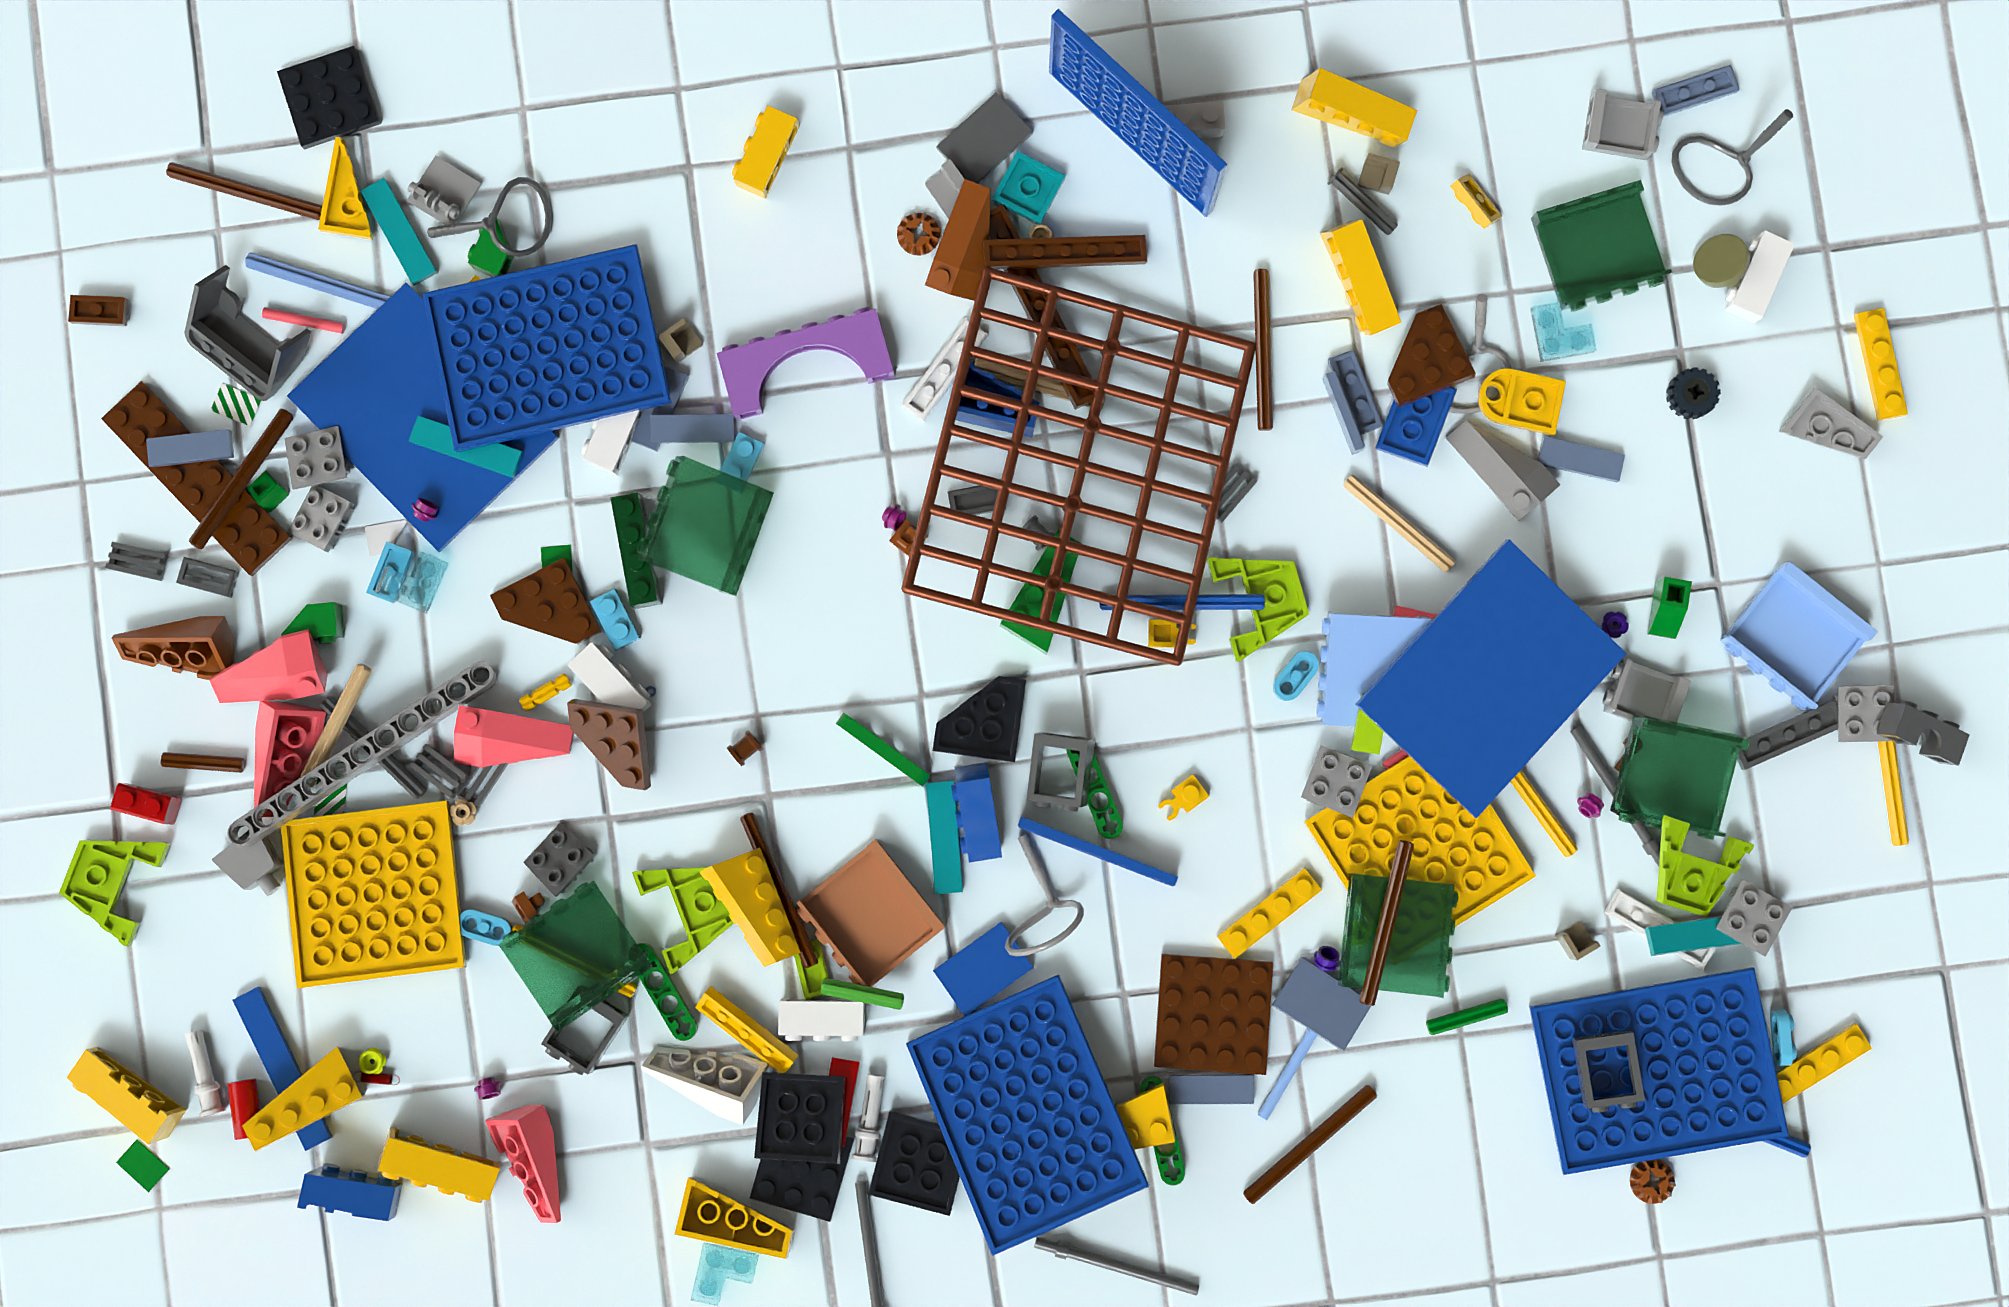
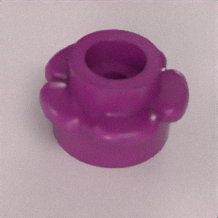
M418 498L416 503H412L413 515L418 519L428 522L429 519L434 520L437 518L436 513L439 508L431 501Z
M899 504L885 509L882 515L884 528H891L896 531L905 521L906 511L900 509L901 506Z
M1586 793L1582 798L1579 797L1577 799L1578 810L1583 816L1587 818H1598L1601 816L1600 813L1604 808V803L1599 797L1592 793Z
M489 1077L478 1081L479 1086L474 1088V1092L478 1093L479 1100H486L501 1094L500 1086L502 1083L495 1081L494 1077Z

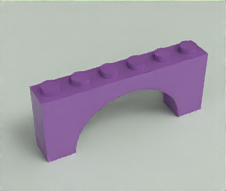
M869 307L854 311L855 315L848 317L836 315L828 318V322L819 325L817 322H811L802 325L801 330L794 332L786 329L775 333V337L772 338L757 337L749 340L747 345L738 347V344H732L723 347L722 352L717 353L735 419L738 421L763 414L762 394L769 376L782 362L802 352L827 350L842 354L860 367L867 378L868 384L895 377L876 309L870 310Z

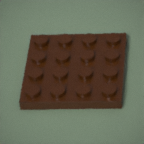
M1161 954L1154 1067L1266 1075L1273 962Z

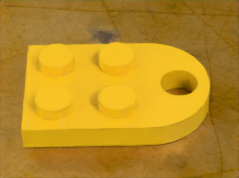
M1499 369L1482 381L1478 390V404L1482 413L1494 423L1553 436L1556 434L1566 381L1515 369ZM1493 386L1498 389L1499 399L1497 401L1487 398L1486 389Z

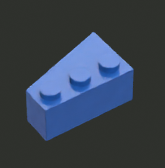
M970 362L965 381L966 386L1021 401L1023 392L1011 385H1006L996 379L993 374L984 372ZM962 396L956 421L1013 433L1018 411ZM1032 399L1031 404L1039 406L1040 402H1038L1035 399ZM1028 415L1024 436L1033 437L1037 420L1036 416Z
M987 762L954 767L956 784L951 785L953 802L959 801L960 811H955L958 828L963 827L965 837L960 838L962 854H968L969 863L1002 858Z
M325 1163L323 1167H318L304 1174L297 1208L306 1209L308 1205L324 1207V1212L334 1213V1210L352 1213V1216L390 1221L396 1216L403 1184L382 1175H378V1178L367 1176L368 1172L363 1170L351 1169L350 1172L340 1171V1166Z

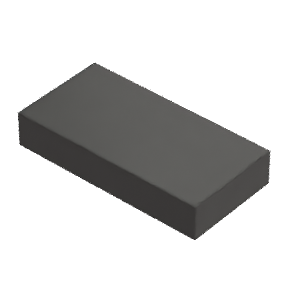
M979 485L947 491L950 508L973 515L991 513L994 510L998 490Z

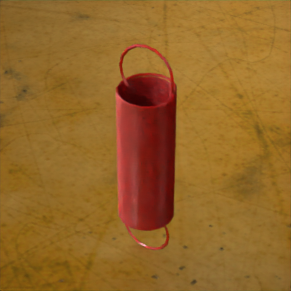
M362 1072L360 1081L356 1082L392 1085L391 1080L393 1076L392 1074L385 1073L368 1074Z

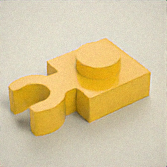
M1149 619L1148 647L1175 648L1179 628H1176L1177 623ZM1191 624V630L1196 629V625ZM1188 639L1187 645L1196 643V639Z
M1192 774L1170 791L1175 798L1163 800L1159 803L1158 808L1161 809L1165 805L1172 807V814L1166 818L1170 821L1177 817L1181 807L1188 813L1210 796Z

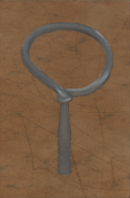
M1785 109L1746 151L1743 150L1739 153L1703 136H1691L1679 141L1672 152L1671 160L1677 179L1691 196L1706 204L1722 206L1739 201L1748 193L1752 185L1753 174L1748 165L1751 156L1793 118V113L1789 109ZM1698 142L1738 160L1747 177L1744 188L1735 196L1724 199L1710 198L1701 194L1687 182L1681 171L1678 160L1680 150L1689 143Z
M517 177L507 182L502 189L489 217H485L479 222L430 227L427 230V234L430 238H437L484 228L490 231L493 243L502 252L510 256H527L541 248L549 237L552 225L550 202L545 190L538 182L528 177ZM519 184H527L538 192L545 212V226L542 236L537 243L525 250H513L506 247L498 238L495 224L507 194L512 187Z

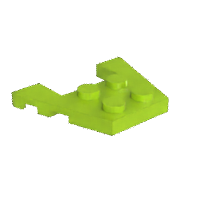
M1207 558L1206 561L1213 583L1241 576L1246 594H1263L1265 596L1264 609L1251 610L1256 631L1229 638L1235 662H1240L1309 615L1294 561Z
M1664 815L1662 819L1656 901L1707 917L1725 891L1726 887L1723 885L1732 873L1736 874L1742 866L1739 862L1745 853L1750 854L1754 844L1728 836L1719 863L1681 852L1690 823Z
M79 840L59 894L85 915H89L106 932H110L118 939L119 943L129 947L132 945L140 922L115 914L113 911L134 859L155 867H162L170 843Z
M708 867L632 872L640 896L669 886L688 936V941L662 950L670 974L676 973L734 924L723 902L717 899L713 893L714 889L708 880H704L700 874V871Z

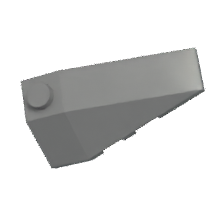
M1468 420L1446 437V440L1517 521H1520L1561 485L1542 463Z

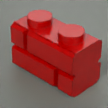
M118 783L110 810L161 824L174 825L182 798L129 783Z

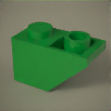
M496 218L495 224L498 238L506 247L511 248L500 220ZM484 228L479 229L480 236L477 243L472 244L468 251V264L473 269L491 277L507 274L514 256L502 252L493 243L490 231Z
M1662 577L1655 581L1647 635L1676 639L1688 610L1692 581Z
M336 602L307 604L283 631L281 636L309 629L313 640H318L319 644L336 643L335 638H344L342 605Z

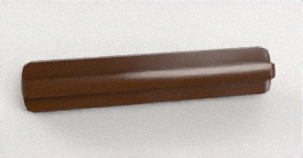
M163 752L160 761L162 767L236 773H242L245 768V760L237 757Z

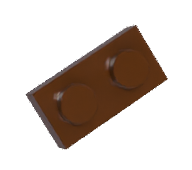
M70 295L68 322L84 325L127 326L129 299L112 296Z

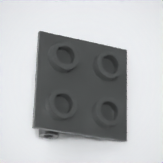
M560 822L523 863L557 897L560 893L564 894L566 892L565 889L571 884L572 880H577V874L581 875L583 873L581 870L594 861L593 857L596 854L589 847H586L563 822Z

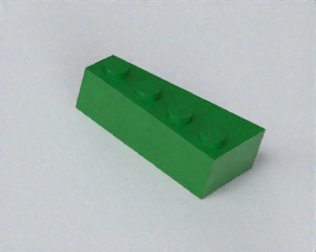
M1059 529L1055 533V537H1059ZM1072 537L1069 539V541L1080 543ZM1047 546L1031 573L1049 577L1056 548ZM1066 552L1060 576L1064 582L1070 583L1078 554ZM1025 583L1009 610L1039 618L1045 594L1043 587ZM1056 593L1050 621H1058L1066 596L1065 593ZM1006 620L1001 621L999 627L1047 655L1054 633Z

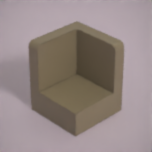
M1368 153L1363 164L1358 186L1389 195L1393 188L1400 162Z
M686 318L681 319L658 335L677 364L703 346L702 341Z
M1577 921L1555 935L1571 960L1578 961L1600 947L1598 941L1592 940L1581 921Z

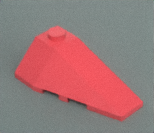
M307 629L280 636L274 640L273 644L263 650H256L252 653L251 657L241 663L236 662L212 676L210 683L219 703L299 699L324 693L328 673L310 630Z
M260 701L255 727L254 808L298 780L314 746L323 732L326 716L324 710L290 702ZM294 794L290 795V796L287 798V800H286V805H287V807H288V805H289V803H290V801H291V799H292V797H293ZM268 810L262 817H274V814L271 810Z
M459 705L454 729V763L484 768L501 763L512 764L525 760L570 754L574 732L570 729V725Z

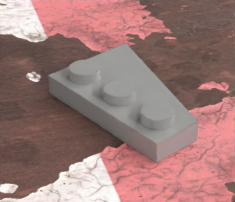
M1816 387L1811 390L1779 431L1780 433L1861 459H1866L1883 438L1881 434Z

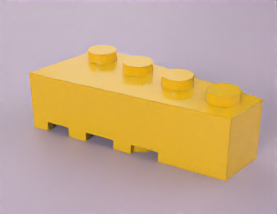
M1322 68L1317 69L1301 80L1291 109L1303 115L1380 140L1384 145L1391 147L1398 146L1408 140L1418 111Z
M1363 220L1348 221L1320 233L1337 276L1345 289L1347 302L1353 307L1356 314L1355 322L1359 331L1364 332L1365 335H1374L1402 323Z
M760 848L714 864L700 871L704 880L707 879L714 889L713 893L717 899L721 900L729 911V917L733 923L737 924L744 933V939L763 967L801 953Z
M335 1047L242 1125L254 1151H259L363 1098L339 1047Z
M97 1047L86 1049L66 1077L73 1083L72 1086L77 1091L87 1094L99 1106L104 1108L148 1145L168 1138L187 1111L186 1108Z
M1165 1082L1116 1104L1134 1149L1175 1142L1176 1136Z
M390 1127L378 1165V1171L383 1172L382 1176L393 1180H399V1177L410 1179L412 1185L426 1188L427 1184L438 1187L439 1192L447 1195H454L455 1192L466 1195L465 1198L476 1203H481L482 1200H490L500 1170L498 1162L465 1151L461 1152L459 1156L455 1154L456 1150L450 1146L439 1143L434 1144L432 1147L428 1145L427 1141L423 1140V1137L412 1134L405 1138L398 1135L399 1129Z
M688 1177L674 1235L787 1259L794 1229L692 1177Z

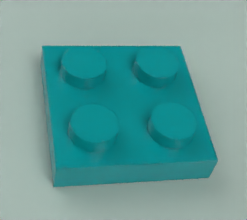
M1017 151L997 187L992 201L999 205H1004L1008 210L1040 225L1066 176Z

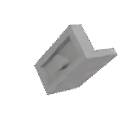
M951 159L941 165L942 171L925 182V187L948 219L964 181L963 176Z

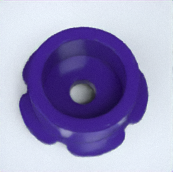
M1610 611L1604 615L1601 628L1609 637L1619 638L1621 634H1625L1628 631L1629 623L1626 622L1627 617L1622 612L1614 613ZM1613 622H1617V627L1613 626Z
M1322 946L1314 953V963L1320 970L1326 972L1334 971L1340 966V954L1335 948Z

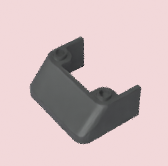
M224 265L194 285L184 331L185 338L192 348L261 401H267L279 391L303 361L311 331L306 328L292 339L286 338L277 345L239 315L241 309L240 299L235 292L226 287L230 267Z

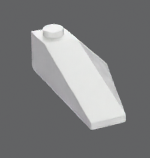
M654 1047L641 1068L644 1072L713 1114L743 1125L756 1106L761 1090L762 1072H767L768 1063L743 1054L723 1057L717 1056V1052L707 1051V1055L691 1054L686 1049Z

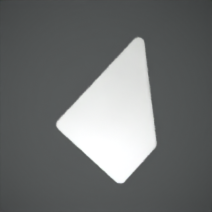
M407 520L366 526L365 533L369 556L381 555L386 541L394 544L406 525Z

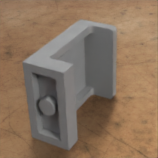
M1596 89L1589 99L1582 150L1647 160L1653 152L1657 151L1659 145V136H1656L1657 126H1660L1664 114V111L1660 109L1661 100H1655L1649 104L1607 97L1606 90Z
M1629 658L1622 659L1613 668L1611 677L1614 678L1611 689L1608 688L1604 694L1602 703L1605 704L1603 712L1664 734L1674 733L1691 680L1683 677H1672L1634 663Z

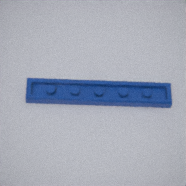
M1021 817L1017 825L1019 826L1018 828L1172 887L1176 885L1178 876L1027 818Z
M256 987L232 1001L279 1095L303 1074L261 987ZM324 1118L296 1132L305 1151L333 1137Z

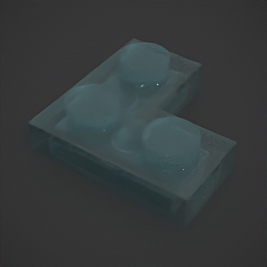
M1559 302L1532 306L1530 308L1540 362L1597 351L1592 324L1564 328Z
M420 552L410 577L385 567L374 593L428 614L449 563Z
M704 1242L691 1301L719 1306L725 1279L752 1284L759 1254Z

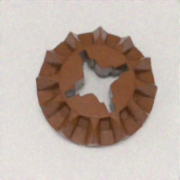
M913 212L903 217L898 225L897 239L902 249L907 253L917 256L925 255L933 251L938 245L940 228L935 218H932L926 212ZM922 224L923 232L926 235L925 237L920 236L915 244L914 234L910 230H917L918 226Z
M1659 1159L1638 1162L1630 1174L1631 1190L1638 1199L1645 1203H1663L1664 1200L1672 1196V1191L1676 1186L1675 1173L1667 1163ZM1650 1173L1656 1178H1662L1657 1182V1191L1652 1186L1645 1185L1650 1180Z

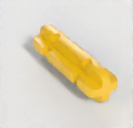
M561 674L555 678V681L550 680L533 690L531 695H524L519 699V702L525 711H530L537 707L536 704H542L560 694V690L565 691L572 686L571 680L566 674Z

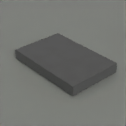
M996 92L936 146V149L947 161L951 159L964 179L979 183L1033 134V131Z

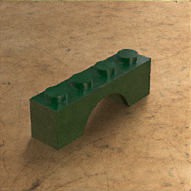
M638 492L610 497L629 604L634 609L661 605L662 600L658 578L649 550L647 518L643 497Z

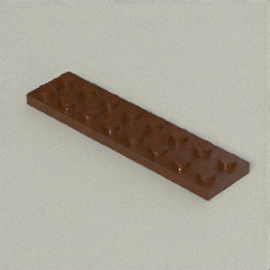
M141 381L101 419L194 518L201 523L233 475L219 460L160 467L149 466L146 439L191 434L192 432L146 383ZM246 489L241 493L212 535L250 576H254L293 539L254 500Z

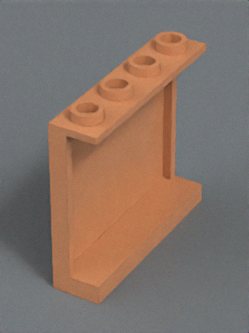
M876 839L797 902V905L800 907L796 910L805 923L811 921L817 929L814 934L823 945L828 943L835 951L831 955L841 968L846 965L852 974L849 978L852 983L869 987L876 984L946 927Z

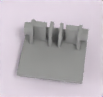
M435 155L419 182H411L408 186V191L411 194L406 201L445 225L456 224L478 191L481 183Z
M339 426L284 438L293 490L347 478V474H350V467L344 461Z
M313 485L287 532L329 553L331 548L334 549V545L339 538L335 533H343L338 530L339 525L346 527L342 520L348 521L351 513L354 512L352 509L354 504L318 485Z
M1894 685L1838 686V693L1832 696V701L1835 700L1838 705V742L1891 741L1876 733L1887 702L1895 703Z
M1320 745L1301 798L1353 818L1372 765Z
M1742 879L1738 888L1733 887L1729 896L1732 899L1716 929L1766 957L1792 907Z

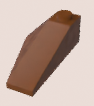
M964 179L934 256L925 286L949 295L975 301L981 273L984 269L982 242L983 240H989L991 188Z
M198 616L114 634L111 638L123 660L151 667L160 664L172 667V672L180 674L185 670L197 673V678L210 680L212 676L234 663L235 637L225 616Z

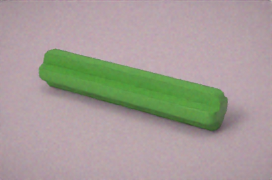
M824 978L821 986V993L823 995L897 1010L902 1009L904 1003V994L830 978Z

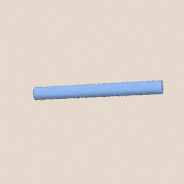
M1309 1029L1307 1030L1257 1114L1258 1116L1268 1120L1316 1039L1317 1035Z

